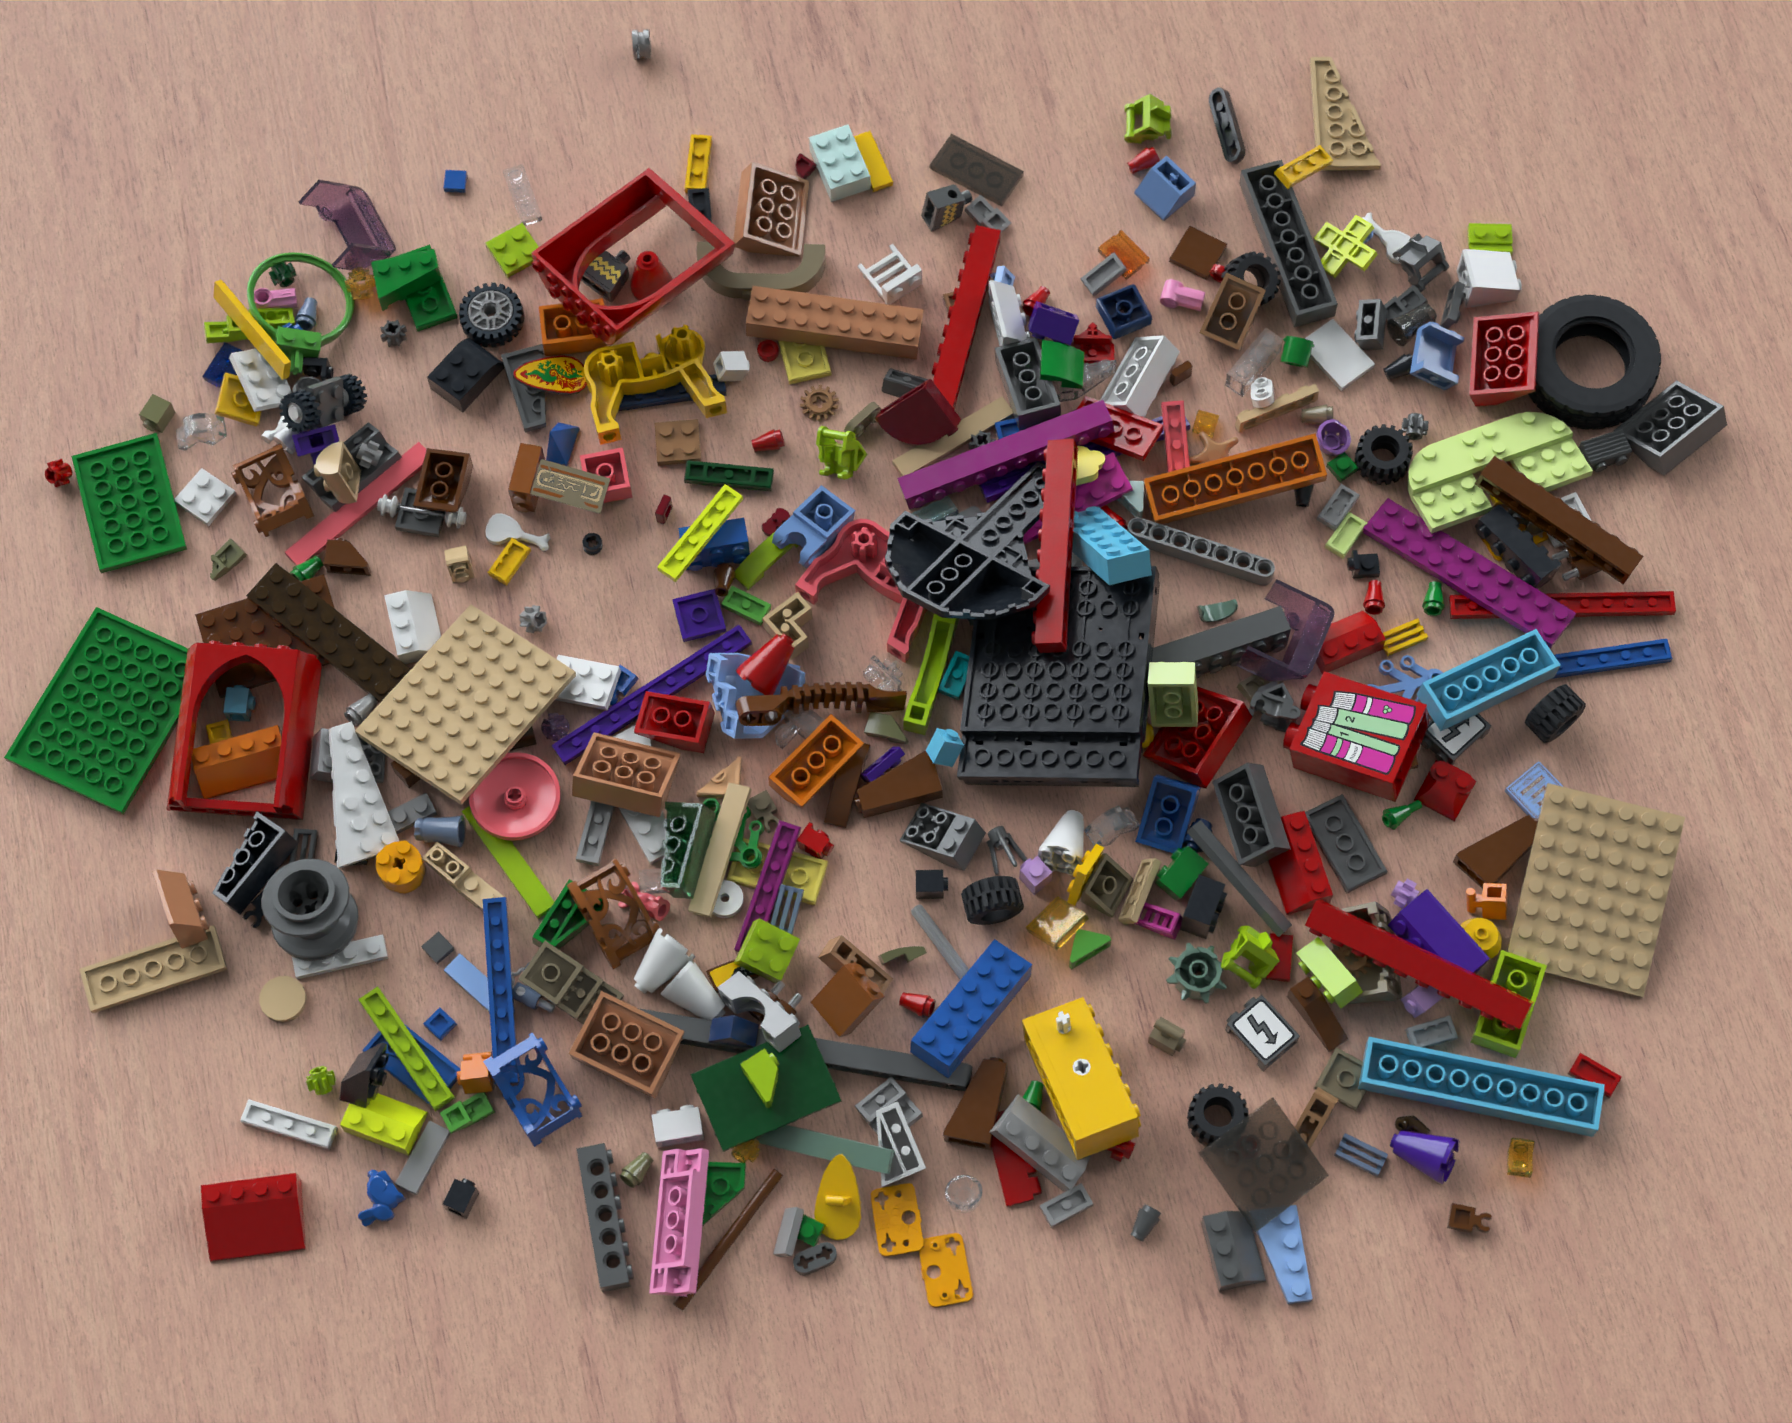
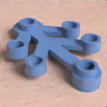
M1405 655L1400 661V667L1405 671H1412L1421 678L1414 679L1394 668L1390 660H1383L1379 665V672L1383 675H1389L1399 682L1379 687L1374 684H1368V686L1389 693L1404 691L1402 697L1411 699L1416 688H1420L1423 682L1443 672L1439 669L1426 670L1417 665L1413 657ZM1404 661H1409L1411 665H1406ZM1383 665H1387L1390 670H1385Z

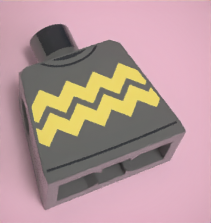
M954 184L926 193L921 217L931 232L960 218L964 205L972 202V195L968 190L960 192Z
M621 250L614 257L608 251H604L588 266L581 281L612 303L629 278L628 267L625 265L631 259L629 254Z

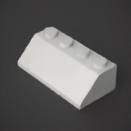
M1165 335L1135 337L1100 401L1104 400V403L1145 417L1152 401L1156 398L1158 390L1166 380L1168 372L1175 364L1180 351Z

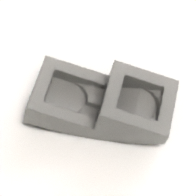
M981 194L964 210L980 226L998 229L1002 232L1011 224L1006 216L998 208L994 209Z

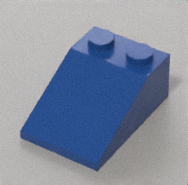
M1159 774L1155 775L1135 842L1174 853L1177 848L1182 849L1201 787Z

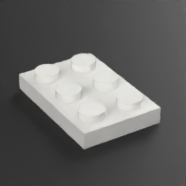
M257 349L231 353L229 359L254 412L277 408L279 405H282L281 399L285 395L292 393L287 380L281 379Z
M558 655L557 660L576 672V677L555 700L608 710L621 674V668L619 666Z

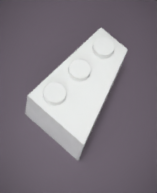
M899 1102L877 1110L879 1147L894 1150L890 1174L881 1173V1184L883 1187L923 1170L926 1166Z

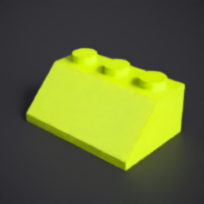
M378 1093L375 1100H371L367 1108L349 1103L340 1126L344 1132L409 1156L428 1112Z

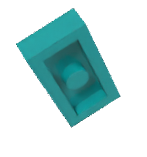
M955 651L938 688L939 693L956 700L960 699L966 686L969 663L968 655Z

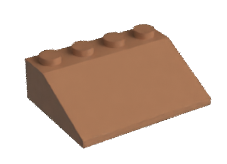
M751 162L741 172L733 239L735 247L751 253L800 257L809 181Z
M594 732L573 775L572 796L660 817L667 802L681 753Z
M601 991L568 1054L572 1059L656 1099L668 1075L685 1031Z

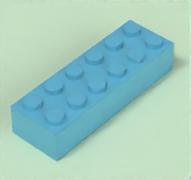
M1094 506L1088 507L1085 511H1075L1072 552L1107 584L1112 585L1152 575L1149 549L1101 508Z
M1537 629L1423 682L1417 696L1423 704L1427 705L1429 715L1439 730L1443 731L1553 678L1561 665Z

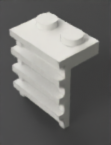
M893 244L889 245L893 253L868 269H865L862 264L858 265V269L862 272L863 277L870 282L871 287L875 288L879 297H882L885 304L891 305L922 285V269L918 264L911 267ZM899 259V263L873 279L872 274L894 260ZM904 268L907 269L902 274L898 275L894 279L884 284L882 288L878 285L881 282L888 279L889 277L896 274L897 272H899L900 270Z

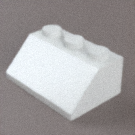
M995 280L989 281L988 302L999 346L1031 339L1029 331L1025 332L1024 329L1026 325L1024 312L1020 313L1019 309L1022 306L1020 294L1015 293L1014 286Z
M404 590L384 595L399 660L405 665L418 662L441 637L432 594Z

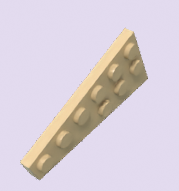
M1310 57L1315 147L1321 145L1334 160L1331 165L1320 171L1380 170L1381 164L1376 159L1372 144L1369 143L1365 135L1366 131L1354 105L1349 100V94L1343 87L1340 80L1341 77L1332 57Z

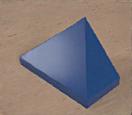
M558 422L549 434L546 460L568 466L580 428Z

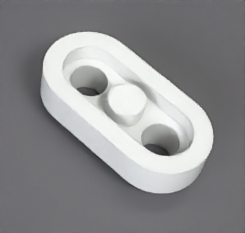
M1260 377L1251 384V399L1254 407L1264 408L1274 402V387L1270 379Z

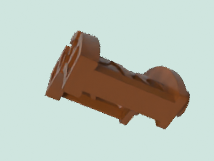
M281 443L238 464L232 465L234 468V472H231L236 485L239 483L242 485L257 520L253 522L258 533L263 532L265 537L270 536L268 532L303 516H305L306 520L314 516L298 479L295 481L292 479L295 473ZM272 455H275V456L267 463V465H266L265 467H264V465L260 462V461L263 460V459H266V458H268V457H270V456H272ZM257 464L262 471L259 475L257 471L250 469L254 476L252 479H247L244 476L243 468ZM272 474H274L276 478L279 474H282L283 478L281 480H276L272 477ZM268 480L279 488L291 486L282 495L280 506L262 501L263 491ZM248 488L255 489L253 497ZM258 508L264 510V512L261 515Z
M616 858L610 864L576 882L574 880L567 884L573 900L585 920L589 922L602 953L613 969L621 965V960L649 945L656 931L660 928L655 919L651 920L628 876L631 874L624 863L620 865ZM615 872L619 878V884L614 886L611 879H609L607 882L608 890H605L601 879ZM594 883H597L598 889L586 890L582 892V890L593 885ZM625 887L627 888L631 897L622 894ZM598 898H601L603 903L601 911L594 910V904H600ZM607 899L617 900L630 906L629 918L624 929L613 923L600 924V921L608 912ZM638 910L643 920H637ZM644 926L647 932L640 934L638 929ZM615 929L618 930L621 933V935L618 936V934L615 933V936L610 938L609 932L610 930ZM632 932L633 934L640 936L632 940L630 934Z

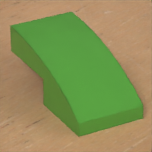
M481 1092L464 1102L459 1101L440 1112L452 1134L495 1113V1110L486 1093Z

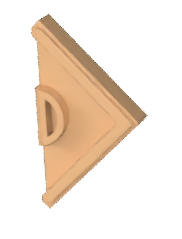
M737 757L734 762L716 774L703 788L697 790V797L724 798L729 783L740 785L742 758Z

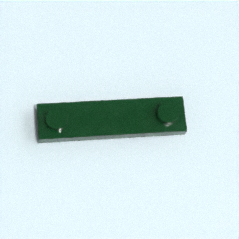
M687 460L684 483L723 487L726 484L730 488L772 492L774 468Z

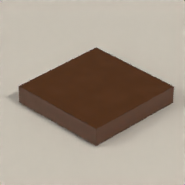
M1189 226L1172 253L1169 262L1207 280L1213 265L1218 263L1226 250L1227 243Z

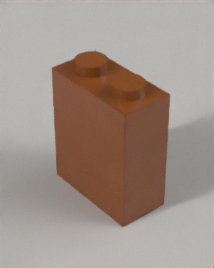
M520 443L508 488L513 509L519 512H535L539 496L530 493L540 460H545L542 446Z
M853 962L843 965L810 1003L839 1037L851 1034L885 996L880 992L879 986L872 982L865 974L863 967Z

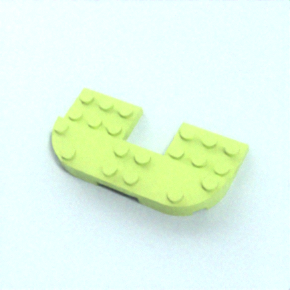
M1527 411L1494 421L1423 448L1416 454L1410 464L1407 487L1412 502L1432 534L1482 516L1492 510V505L1483 490L1475 485L1477 480L1473 473L1484 470L1493 456L1505 462L1510 461L1516 471L1522 472L1528 479L1543 486L1547 492L1590 477L1593 470L1574 442L1572 430L1563 421L1548 414Z

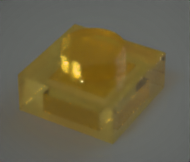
M1198 410L1192 432L1197 434L1205 432L1209 437L1213 438L1219 415Z

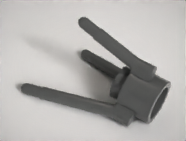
M1004 826L995 827L988 832L990 840L987 841V845L990 849L995 875L999 874L995 847L997 850H1005L1014 867H1017L1018 864L1008 847L1009 843L1024 862L1027 860V857L1012 839L1011 834L1006 832Z

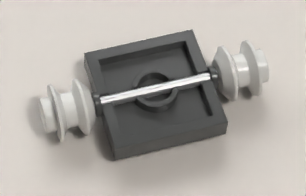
M405 487L401 503H399L396 496L390 500L386 494L378 500L377 510L380 511L381 516L388 512L390 517L393 518L398 513L395 525L397 531L439 537L443 520H445L447 527L454 523L457 529L466 522V512H463V507H460L457 513L414 508L413 504L417 489Z

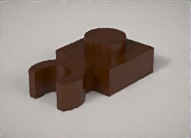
M1452 1203L1447 1228L1471 1233L1473 1227H1476L1480 1232L1488 1233L1490 1227L1483 1226L1481 1220H1491L1492 1215L1489 1213L1475 1215V1207Z

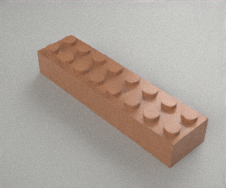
M752 286L746 319V336L917 360L924 309Z

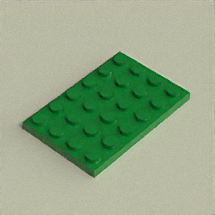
M157 433L71 456L101 574L188 550Z

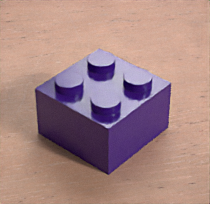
M1036 301L1028 328L1033 337L1042 340L1048 337L1053 342L1071 345L1079 318L1076 314Z

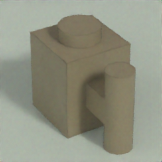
M1162 1017L1157 1019L1153 1026L1154 1029L1149 1036L1148 1043L1173 1056L1176 1050L1181 1051L1186 1042V1039L1183 1038L1185 1030Z

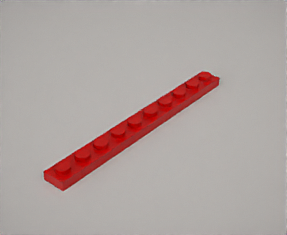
M1674 591L1544 593L1575 612V617L1675 615L1676 613ZM1464 595L1449 596L1450 619L1500 618Z

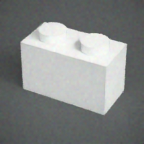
M685 1105L680 1107V1110L662 1109L657 1111V1114L652 1115L657 1148L704 1140L699 1107Z

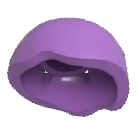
M1331 419L1323 422L1316 432L1320 450L1327 455L1338 456L1344 453L1350 446L1351 437L1349 430L1338 420Z

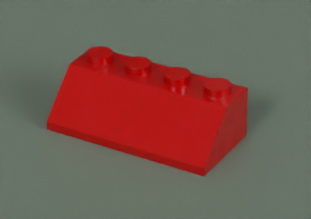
M1305 810L1282 816L1281 821L1291 849L1268 860L1286 915L1311 909L1316 900L1319 899L1330 903L1333 893Z

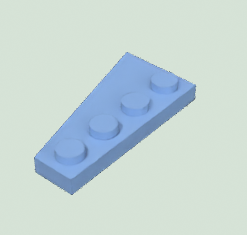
M1290 1205L1249 1211V1216L1265 1248L1266 1255L1274 1269L1287 1304L1312 1301L1297 1206Z

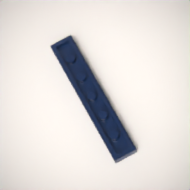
M716 374L709 375L714 388L720 394L726 396L725 381L718 382ZM681 382L674 386L656 390L655 392L624 395L618 411L686 402L693 399Z

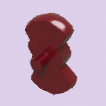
M777 508L771 518L762 524L764 534L768 537L772 535L791 517L789 512L783 508Z

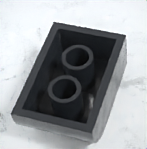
M467 338L459 342L427 376L431 390L461 412H464L504 369V364L472 339Z

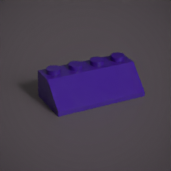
M1428 889L1404 907L1388 924L1389 928L1398 937L1475 974L1490 959Z

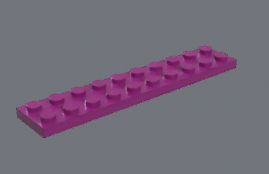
M1389 498L1386 499L1363 528L1362 533L1522 632L1528 633L1537 629L1550 649L1575 618L1576 613L1445 532L1440 530L1431 534L1422 518Z

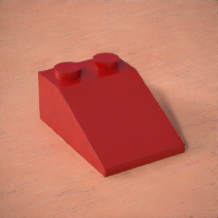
M646 691L634 733L681 750L704 754L715 711L708 701Z

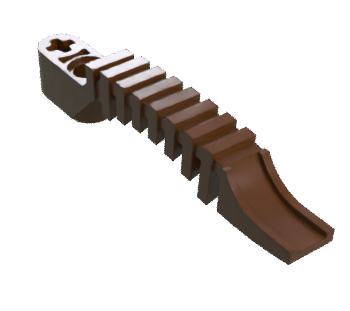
M824 682V685H819V683H813V686L803 684L802 687L792 685L789 691L787 686H781L780 695L743 696L736 701L735 705L739 722L742 725L771 726L779 723L782 715L787 710H792L793 714H799L800 704H802L803 711H809V703H812L813 709H819L820 702L823 703V708H829L830 702H833L834 709H840V702H844L845 710L851 711L852 701L855 703L856 713H862L863 702L866 704L867 712L904 710L907 692L884 691L875 688L871 684H862V682H856V684H851V682H845V684L835 682L834 685H830V682Z

